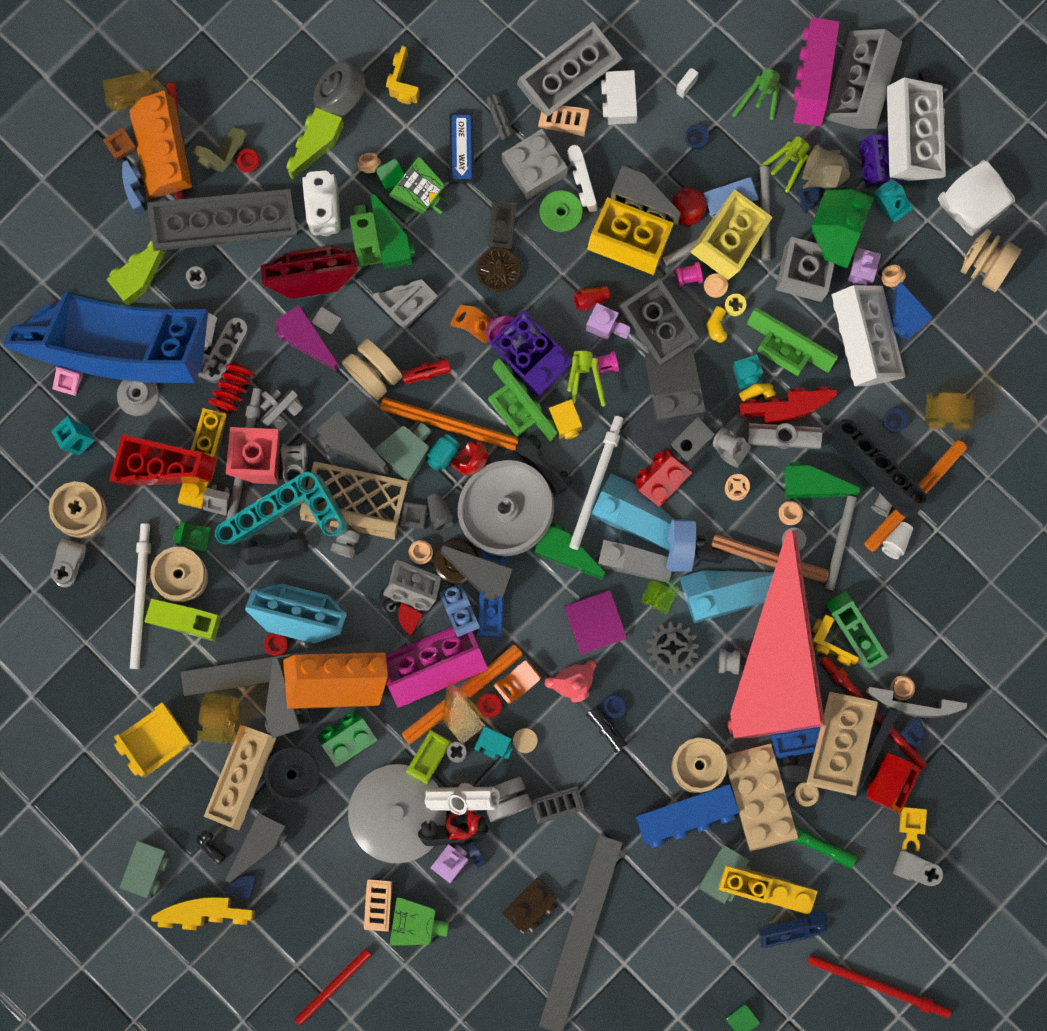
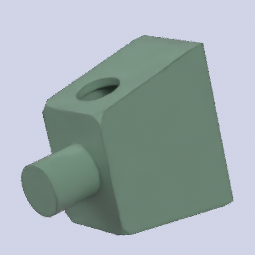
M420 423L413 432L402 426L378 445L374 451L389 467L410 484L430 450L424 441L432 431L423 423Z

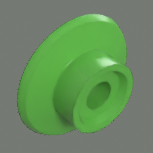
M563 190L554 191L543 199L540 205V217L542 222L553 231H569L580 222L582 205L574 194ZM564 210L565 214L563 216H559L557 214V211Z

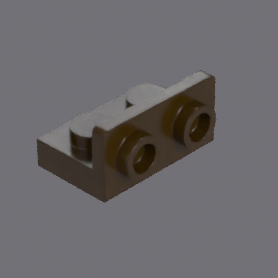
M536 878L502 914L522 935L526 931L531 934L540 925L537 920L544 913L548 916L557 907L554 903L557 898Z

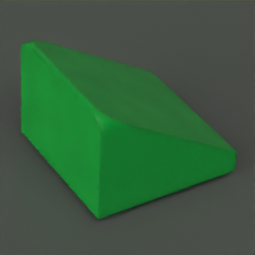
M396 158L375 170L376 175L388 194L404 176V172Z
M745 1003L725 1018L734 1031H751L760 1024Z

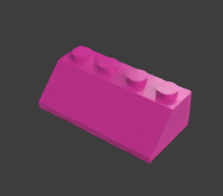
M453 626L386 655L388 675L386 682L397 708L488 670L472 631L457 637Z

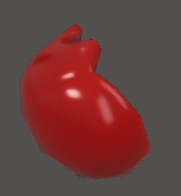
M692 187L679 189L671 201L681 213L680 225L691 226L699 223L707 209L704 194Z
M477 441L478 445L473 442L467 443L452 460L451 465L458 472L466 476L480 472L486 465L488 458L487 449L481 442Z

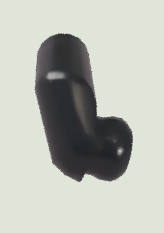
M387 584L380 592L381 608L386 613H393L397 609L396 601L383 595L385 588L388 586Z
M204 830L201 832V835L197 836L196 843L203 853L218 865L226 855L210 843L213 840V835L209 831Z

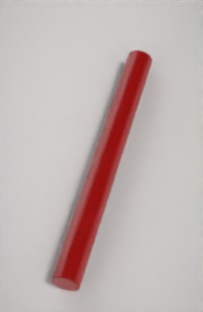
M365 948L294 1020L302 1026L372 954Z

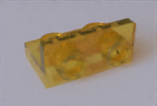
M149 71L103 81L106 96L105 102L109 110H125L127 106L135 105L142 97L154 94Z

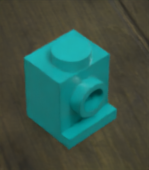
M890 179L873 192L881 213L894 223L913 210V206L909 204L903 187L893 179Z
M758 355L734 361L732 369L739 390L748 388L755 383H763L761 378L763 370Z
M70 416L64 418L51 431L61 449L79 456L95 441L89 427L73 421Z
M484 726L474 750L480 752L481 748L485 749L484 754L497 760L498 756L509 759L514 746L510 745L511 738Z

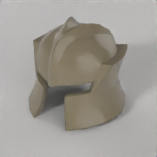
M818 144L815 145L809 154L802 175V179L809 180L803 185V189L810 187L836 189L849 179V164L847 159L840 154V150L828 151Z

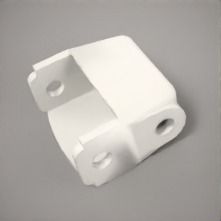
M982 160L977 166L959 177L946 193L942 192L938 197V201L950 217L959 223L968 234L973 236L1004 213L1015 202V197L994 168L987 161Z
M328 171L307 173L306 177H302L306 219L310 232L313 235L322 236L339 233L341 230L340 203L335 175L330 174ZM320 178L323 180L322 185L315 186L314 181Z

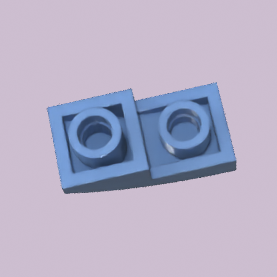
M126 160L122 164L123 184L136 215H139L145 211L141 205L145 201L139 190H137L142 187L138 181L142 176L136 166L130 167Z
M752 177L704 192L710 214L714 215L718 212L734 189L751 202L759 200Z
M672 519L667 539L671 547L666 568L669 571L692 572L696 547V521L694 519Z
M461 583L439 592L457 637L480 628Z

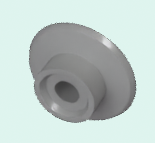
M123 380L117 390L118 404L129 415H146L156 407L159 401L160 393L156 383ZM140 390V396L134 397V392Z

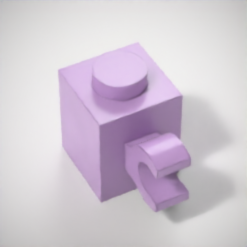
M858 248L854 256L848 281H852L853 285L872 286L881 254Z
M596 303L586 324V331L605 340L609 339L611 333L627 339L631 327L617 322L618 312Z
M448 844L431 866V869L451 884L469 861L465 857L467 852L457 844L454 847Z

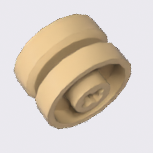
M365 339L357 347L359 354L365 361L357 355L350 353L342 361V364L371 396L379 400L387 393L386 386L380 377L386 383L395 385L402 378V374L381 349L370 340Z
M74 481L63 484L56 489L49 503V514L52 522L58 529L72 538L84 539L92 537L101 531L106 523L108 514L106 502L99 492L86 483ZM81 507L82 510L80 511V513L77 512L76 510Z
M171 547L163 550L155 558L151 566L150 577L154 588L165 599L174 603L186 604L196 600L203 594L208 584V571L205 563L193 551L185 547ZM178 572H183L181 578H177L176 574Z
M695 738L686 741L678 748L673 756L671 769L675 781L681 788L690 793L701 794L711 791L722 782L726 775L727 760L725 753L718 744L710 739ZM697 761H701V764H704L702 770L695 768Z

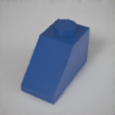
M900 282L894 290L892 324L894 325L895 332L901 338L905 337L909 341L928 325L933 317Z

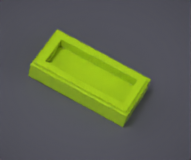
M430 730L407 768L406 773L428 784L452 741Z

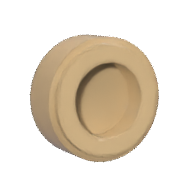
M520 729L513 737V745L520 753H530L537 746V736L530 729Z
M800 783L794 790V798L799 805L809 807L818 801L819 790L817 787L807 785V783Z

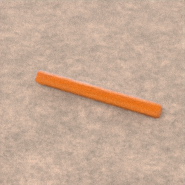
M386 397L381 401L380 409L382 411L513 451L517 449L519 439L515 436Z
M957 440L918 483L926 494L967 450L964 442ZM894 509L864 543L866 548L872 552L876 551L905 517Z
M516 645L510 647L487 666L488 670L472 677L402 733L404 739L409 744L414 743L523 656L521 650Z

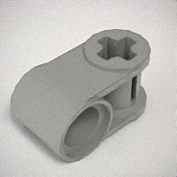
M721 428L713 440V447L718 451L720 457L736 468H739L751 449V446L743 437L733 436L725 428Z
M302 443V445L298 446L282 444L283 479L287 483L291 474L307 472V443Z
M63 538L60 540L50 573L51 578L58 586L67 588L74 584L80 565L85 557L86 545ZM66 571L68 573V576L63 577L61 580V578L58 576L59 573H64Z
M902 850L892 873L926 886L938 885L943 879L942 869L938 865ZM933 868L937 878L931 879L929 882L927 881L928 876L924 874L925 871H930Z

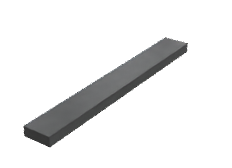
M374 641L181 672L183 693L186 697L266 684L270 682L272 661L275 658L304 654L376 653Z
M601 835L598 837L539 1027L551 1031L564 1030L623 842Z

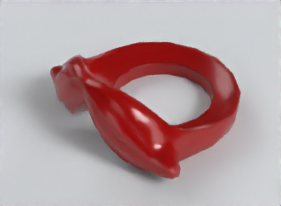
M467 810L465 813H467L469 831L465 832L451 825L453 819L458 815L452 813L446 822V828L450 833L449 839L466 840L475 835L478 831V820L481 816L475 815L473 810Z

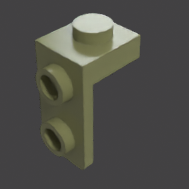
M233 127L216 154L208 148L197 145L192 154L198 158L197 163L202 167L224 172L231 164L232 157L237 149L243 145L247 132Z

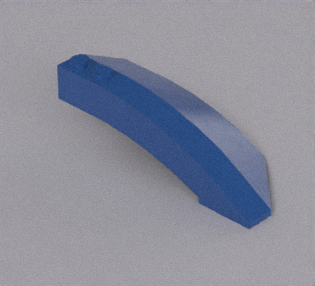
M67 291L61 295V300L52 306L46 304L33 312V317L23 324L19 321L11 326L3 343L7 349L81 373L137 382L195 383L203 363L208 311L207 309L132 307L93 300L71 294Z

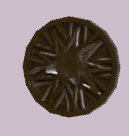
M494 248L483 253L476 267L477 278L482 286L495 292L507 291L512 288L519 280L521 272L520 263L515 254L503 248Z
M450 539L442 543L434 556V567L438 575L444 581L452 584L468 581L441 554L442 546H446L479 558L475 547L462 539Z

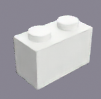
M634 70L606 72L605 80H601L602 94H606L607 103H602L603 117H608V125L636 123L637 107Z

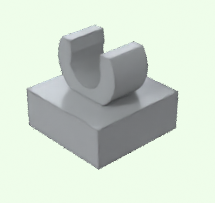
M215 484L211 489L206 488L203 498V510L226 516L230 501L229 488L226 487L224 492L218 491Z

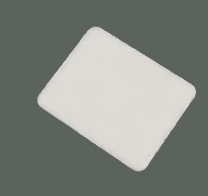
M321 307L312 323L332 334L341 318Z

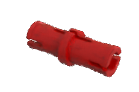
M447 358L428 364L423 362L421 366L401 370L405 385L424 379L429 381L431 377L451 373Z

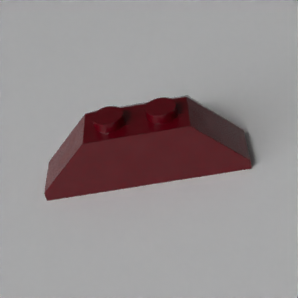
M334 246L284 253L272 259L268 264L265 263L260 266L262 285L289 299L338 292L358 270L355 251H348Z

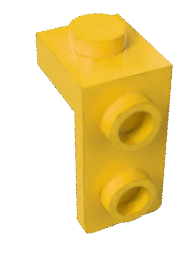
M402 46L400 52L395 53L393 66H395L394 73L389 74L386 87L389 88L390 96L397 98L399 102L405 104L417 103L420 96L419 87L399 82L408 55L407 47Z
M825 615L822 620L818 618L812 629V632L815 633L812 639L813 645H815L814 649L825 655L831 653L838 656L836 660L844 665L850 666L851 663L855 665L859 660L858 657L824 641L834 618Z

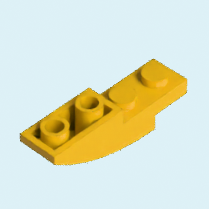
M202 409L191 447L192 451L201 452L218 459L227 416L225 413ZM211 482L183 483L178 503L202 509L204 492L206 488H210Z
M725 865L718 890L765 904L766 902L805 914L811 913L817 895L816 889L792 883L790 880Z
M201 898L168 907L153 915L151 921L158 922L157 927L172 928L173 923L182 924V929L197 930V926H204L205 916H208L209 922L223 923V918L233 919L232 924L247 925L248 920H254L255 910L231 908L232 898Z

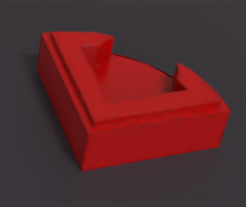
M401 603L398 614L399 621L404 631L412 636L423 614Z

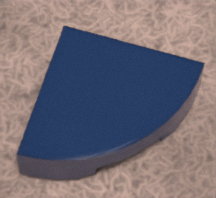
M821 187L797 189L796 193L803 213H807L817 204Z
M918 716L900 732L916 751L921 747L924 738L923 724Z
M472 842L466 845L465 848L476 867L480 868L486 863L476 844Z
M244 876L235 880L229 886L225 895L250 901L256 877Z

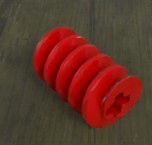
M231 361L234 365L226 364L225 368L229 373L221 374L225 382H217V386L221 390H213L212 392L217 399L209 398L208 400L210 405L229 415H232L229 412L230 410H238L234 401H243L238 393H247L242 385H251L247 376L255 377L256 375L252 370L235 361Z

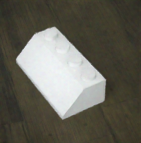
M904 77L887 86L890 177L907 181L946 177L943 86Z
M853 285L831 294L854 386H871L905 378L883 286Z

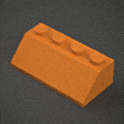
M166 91L142 97L129 112L146 198L150 200L191 188L192 184L175 99Z
M386 653L293 655L283 660L287 709L380 705L388 678Z

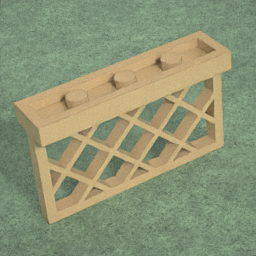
M314 461L311 473L317 474L318 469L328 471L332 478L325 481V484L328 486L335 482L340 489V492L333 495V498L336 500L344 495L349 503V506L340 509L347 520L348 530L395 540L408 481ZM345 475L351 476L355 483L343 489L338 479ZM312 477L309 478L308 490H311L314 486L315 481ZM368 480L375 481L379 488L367 494L361 484ZM391 485L401 487L400 494L390 499L385 491ZM359 487L364 497L352 503L347 493ZM382 492L387 502L376 508L370 498ZM326 500L318 504L320 511L326 508ZM367 500L373 510L366 515L360 514L356 506ZM306 502L302 503L300 509L301 520L317 523ZM391 505L395 511L394 519H384L379 512ZM333 519L330 522V526L338 528L339 523L336 519Z

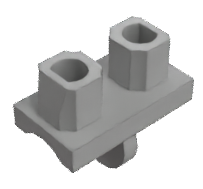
M277 389L271 395L266 391L262 394L266 400L260 407L266 411L272 405L269 411L260 419L265 426L278 429L280 432L287 425V422L279 414L286 408L295 416L303 409V406L296 398L298 395L290 389L277 402L275 400L281 395Z

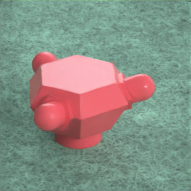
M589 660L585 665L575 664L559 671L556 677H548L545 680V686L553 688L564 697L570 698L572 702L585 700L590 695L588 690L592 686L593 674L597 666L596 662Z

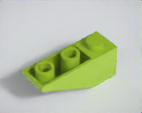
M315 108L313 114L310 113L305 123L307 129L304 135L301 134L296 143L297 152L295 156L289 158L287 163L290 178L295 179L335 146L344 126L342 117L319 108Z
M152 241L147 245V249L141 253L133 254L126 265L112 270L109 274L110 277L107 278L109 284L127 306L147 292L166 250L153 251Z
M151 599L144 622L215 642L221 618L216 614Z

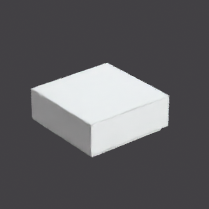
M693 68L689 69L678 83L676 92L682 98L697 81L698 72Z

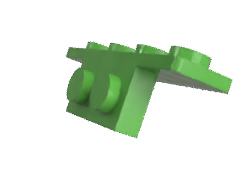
M758 308L753 310L747 321L749 326L766 335L756 352L796 376L800 374L807 361L828 373L838 358L829 350Z
M497 359L492 368L505 386L489 396L488 401L516 437L536 424L549 442H552L557 435L556 425L551 419H546L539 403L536 400L532 401L527 394L528 391L525 385L514 378L511 367L506 362L503 363L500 359Z

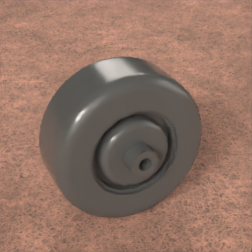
M344 60L333 64L325 71L316 85L313 95L316 108L339 117L346 115L355 107L364 92L366 85L364 72L349 61Z

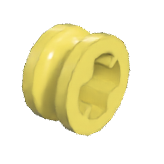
M732 294L728 296L724 306L728 314L739 316L743 314L747 304L742 295ZM733 299H738V303L742 304V308L739 307V311H733V307L729 306V302L732 303Z

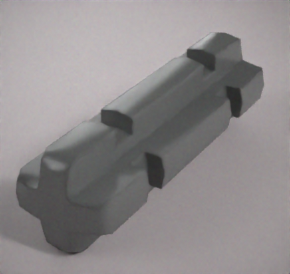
M493 94L488 96L487 103L489 108H491V114L497 129H499L501 139L511 138L513 132L511 127L508 126L509 121L501 105L499 95Z

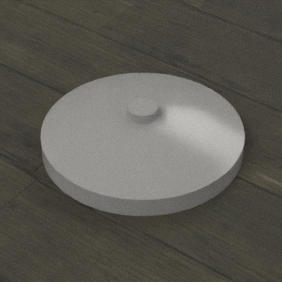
M513 460L488 464L480 472L472 475L465 484L458 502V519L465 536L478 549L495 556H513L535 546L548 531L554 514L553 494L544 477L533 467Z
M393 764L372 771L359 782L349 803V826L356 842L372 857L388 863H407L417 860L435 847L425 846L418 837V831L422 829L421 824L427 821L429 823L431 820L437 826L446 825L447 810H430V808H426L424 801L426 791L429 788H439V786L432 778L428 784H425L407 774L408 765Z

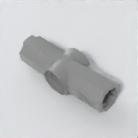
M749 423V445L774 446L781 449L789 447L821 449L822 428L792 426L787 423L781 425ZM781 431L788 432L791 435V440L786 442L780 440L778 433Z

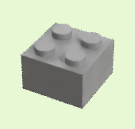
M543 129L502 153L503 164L527 200L567 176V166Z
M791 237L784 247L776 290L822 302L829 292L834 263L824 260L822 250L817 243Z

